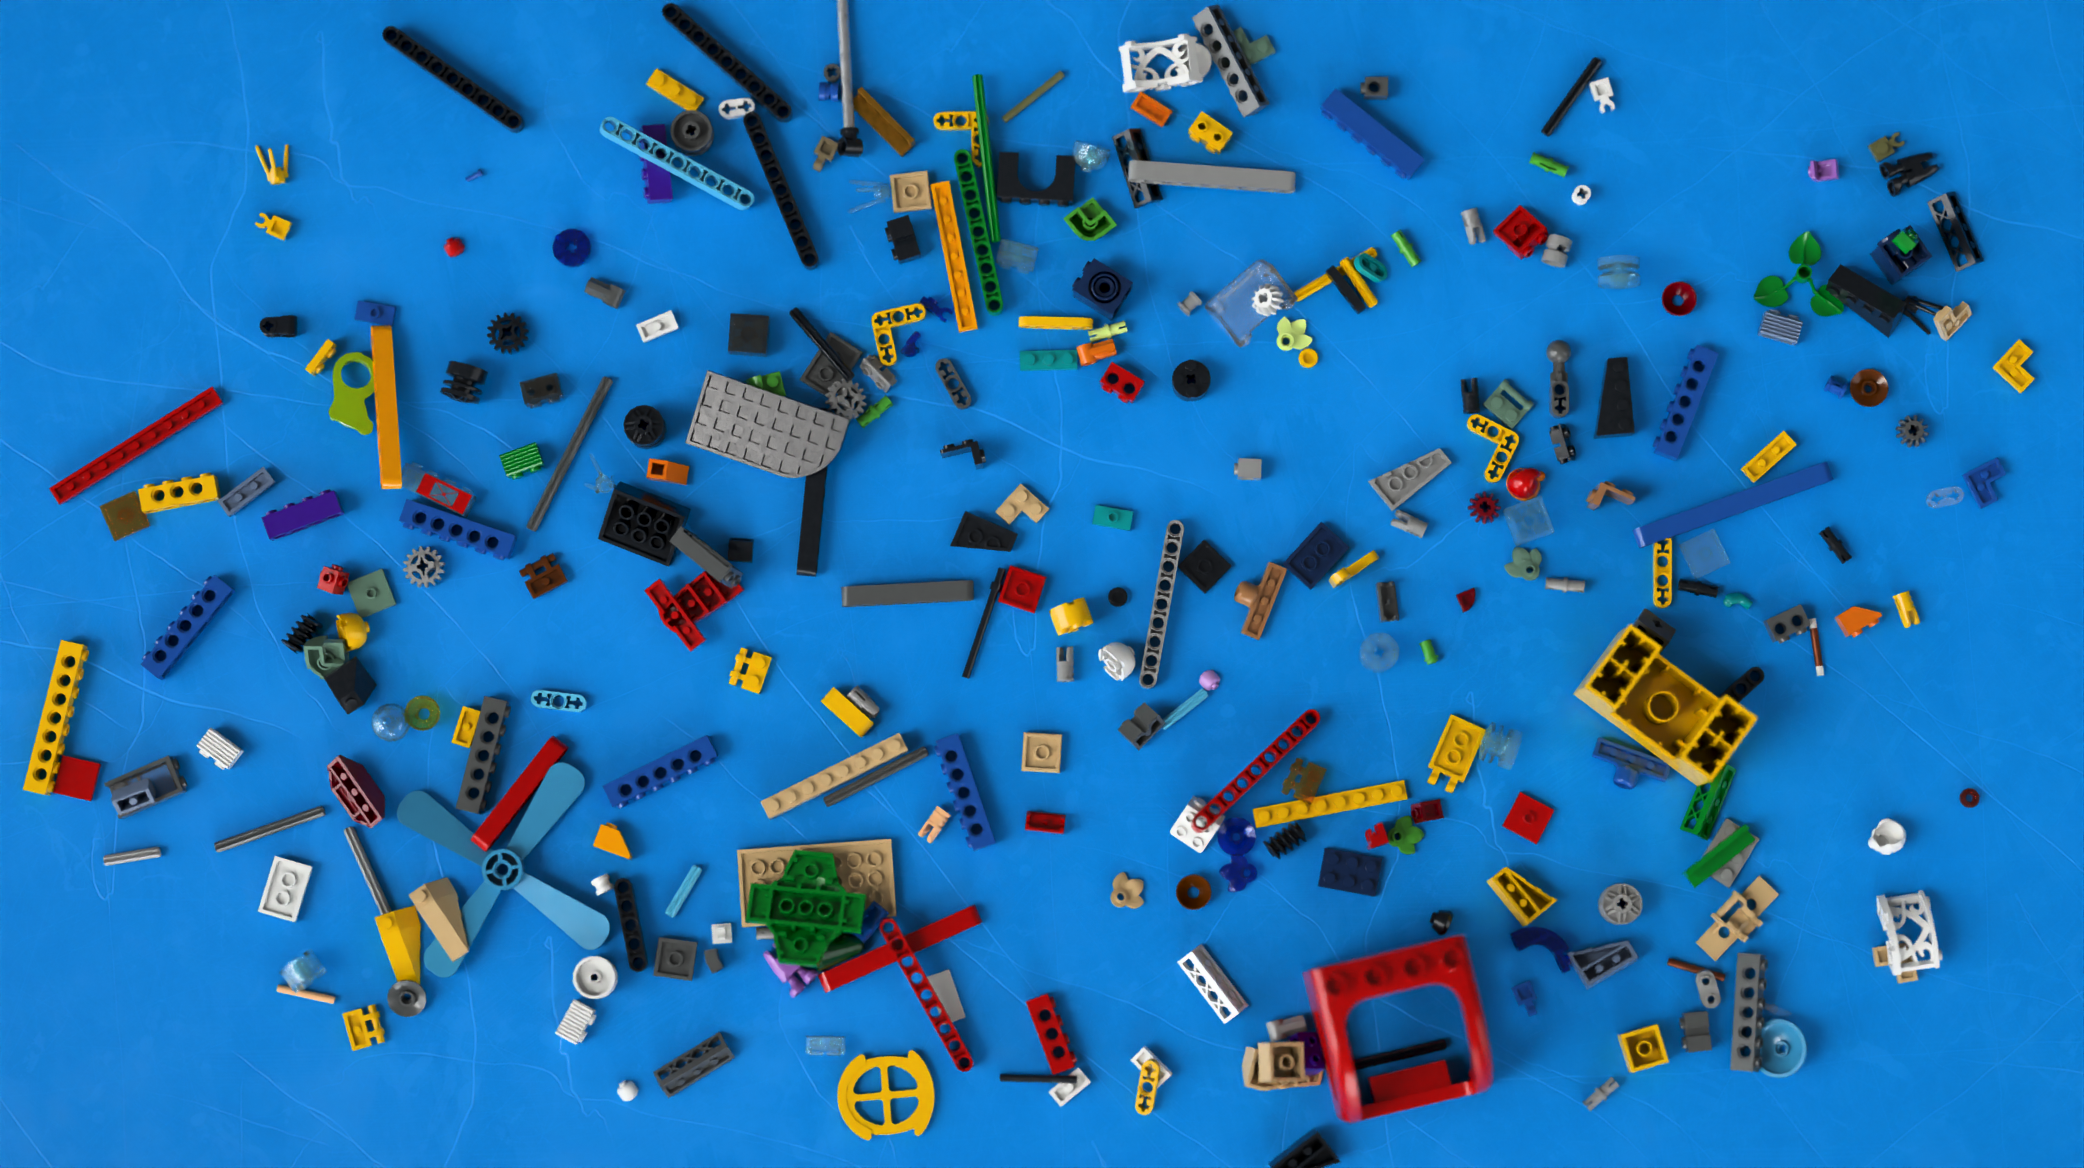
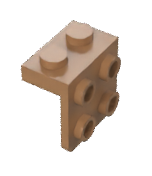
M1605 481L1604 483H1599L1595 489L1593 488L1589 492L1586 501L1589 502L1587 508L1595 510L1599 507L1604 495L1627 505L1635 502L1636 497L1632 496V492L1626 489L1618 490L1614 484Z

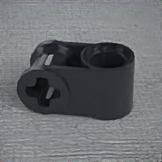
M296 316L266 317L260 322V330L267 337L290 338L297 336ZM269 324L273 326L270 328V331L266 329Z

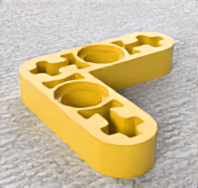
M976 111L937 113L933 120L936 129L941 131L971 130L972 162L975 166L982 167V162L979 163L978 159H975L979 155L978 149L974 150V148L980 149V144L975 142V137L979 135L978 131H974V129L978 130L977 122H974L977 120ZM950 116H953V126H950V122H945L944 126H940V123L937 122L940 120V117H944V120H950ZM959 116L965 117L966 124L963 126L957 125L955 122L956 118Z
M911 304L880 311L872 316L871 322L878 354L884 366L891 367L897 361L891 328L922 321L926 316V310L923 305ZM915 308L923 311V313H920V317L910 315L911 320H907L905 310L909 309V313L915 312ZM896 312L904 314V319L901 322L893 319ZM886 314H890L892 324H889L888 320L883 321V325L879 326L878 323H875V321L878 320V316H881L882 319L888 318ZM882 334L889 336L890 340L887 344L879 342V337ZM892 346V349L888 350L890 356H894V358H891V362H887V360H883L886 357L885 350L880 351V348Z
M1473 414L1467 420L1468 429L1498 444L1484 473L1486 481L1496 483L1501 479L1519 443V437L1515 432L1481 415ZM1475 419H1479L1478 423L1483 426L1485 422L1488 423V425L1484 429V433L1481 432L1482 427L1480 426L1473 428V423L1471 422V420L1474 421ZM1489 427L1497 428L1498 435L1496 437L1488 435ZM1510 435L1513 436V441H1515V444L1511 443L1508 447L1511 453L1507 449L1500 448L1501 445L1505 447L1507 443L1505 437L1509 438ZM1504 452L1507 455V460L1502 463L1496 459L1497 453ZM1496 465L1502 466L1503 469L1499 467L1496 471L1498 478L1494 477L1491 479L1488 471L1492 472Z
M1373 550L1349 567H1344L1333 574L1328 581L1333 588H1336L1378 560L1379 556Z

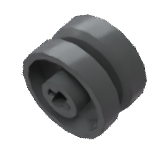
M694 110L683 111L672 122L670 130L672 140L677 149L683 154L693 157L699 156L707 152L712 146L714 140L713 127L707 116Z

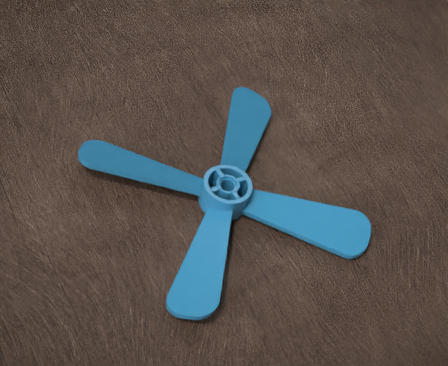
M560 762L549 768L506 849L494 851L490 848L487 852L482 850L471 841L474 833L426 792L413 791L407 794L399 804L397 817L401 824L482 867V875L485 881L460 909L469 948L501 890L515 889L583 948L588 950L597 949L607 939L610 933V923L606 916L525 873L523 860L585 788L583 774L572 765ZM503 864L508 867V872L505 875L499 873V867ZM436 938L424 953V963L432 973L446 978L457 972L466 954L453 962Z

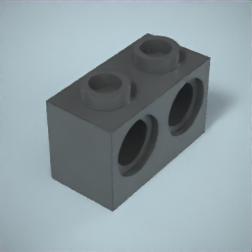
M1801 604L1763 622L1772 642L1779 641V644L1789 640V635L1796 633L1798 636L1806 632V627L1811 625ZM1793 616L1800 618V626H1795L1792 623ZM1776 624H1780L1783 627L1782 634L1775 632Z

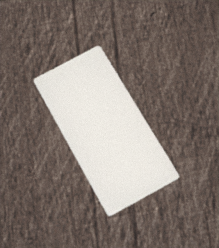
M950 970L928 976V980L951 1021L954 1022L965 1018L966 1016ZM937 1007L938 1012H939V1014H940V1013H941V1009H940L939 1007Z

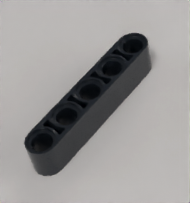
M621 878L615 882L614 891L628 961L633 971L642 972L648 967V958L634 887L630 880ZM627 882L628 890L624 893L620 892V883ZM625 901L632 903V909L628 912L623 910V903ZM629 920L636 922V928L632 931L626 927ZM633 939H638L640 942V946L636 950H633L630 946V942ZM636 958H642L644 961V965L640 969L634 966Z

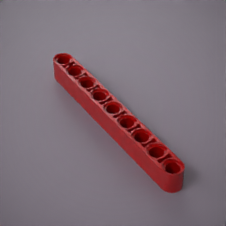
M1313 709L1305 711L1195 815L1191 821L1193 831L1203 833L1317 726L1320 721L1319 713ZM1306 716H1312L1315 723H1308ZM1292 729H1299L1301 736L1293 735ZM1283 741L1287 744L1288 748L1281 749L1278 743ZM1266 754L1272 755L1273 758H1274V761H1273V762H1268V761H1266L1265 755H1266ZM1257 767L1260 770V775H1254L1251 772V768ZM1237 781H1245L1247 787L1240 788L1237 784ZM1224 793H1230L1233 796V800H1225ZM1210 807H1218L1219 813H1211ZM1202 819L1206 825L1199 827L1196 824V820Z
M972 905L904 937L913 953H916L982 923V919L976 906ZM896 939L892 945L894 948L899 949L903 946V941ZM885 944L819 974L818 978L825 993L897 960L888 944Z
M891 917L882 919L880 931L953 1062L960 1071H969L973 1066L972 1056L897 922ZM884 923H893V930L885 931L883 929ZM895 939L903 941L901 948L893 947L892 943ZM904 956H910L913 958V962L910 965H904L902 959ZM914 973H920L922 980L914 982L911 976ZM923 990H930L932 992L929 999L921 997ZM937 1006L941 1009V1013L938 1016H933L930 1013L931 1008ZM944 1023L951 1026L950 1031L947 1033L940 1031V1026ZM953 1040H957L960 1043L959 1048L956 1050L949 1047L950 1042ZM962 1057L970 1060L967 1066L959 1064V1060Z

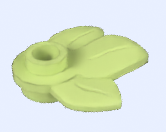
M1283 317L1277 325L1279 334L1277 346L1283 351H1289L1292 348L1301 350L1309 346L1312 338L1304 335L1306 321L1301 319L1290 323L1286 317ZM1287 338L1289 339L1290 343L1288 345L1283 344L1282 340Z

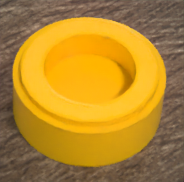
M1310 348L1302 350L1299 354L1300 365L1304 368H1312L1316 365L1318 361L1316 351Z

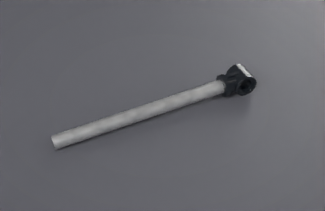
M837 0L844 127L840 129L842 137L838 141L837 150L840 156L860 157L863 152V142L857 138L859 129L855 127L848 0Z

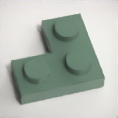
M1241 27L1232 31L1250 66L1275 53L1267 35L1249 43Z

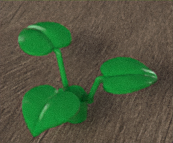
M1810 231L1798 236L1789 249L1790 261L1794 264H1801L1797 268L1795 277L1784 286L1782 280L1778 277H1765L1758 284L1753 296L1754 300L1763 306L1778 307L1787 301L1788 293L1785 289L1793 282H1809L1815 294L1811 298L1810 305L1817 315L1827 317L1842 314L1844 311L1843 303L1826 291L1827 285H1822L1817 292L1813 279L1810 278L1812 269L1809 266L1816 264L1821 257V248Z

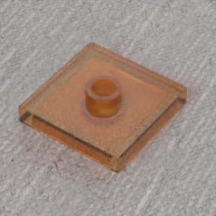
M132 491L99 506L114 541L121 540L151 526L146 514L142 512L141 503L136 491Z

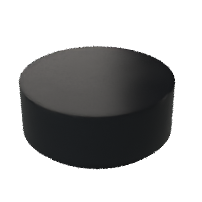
M1120 587L1113 588L1109 592L1108 600L1111 605L1121 607L1127 602V593Z

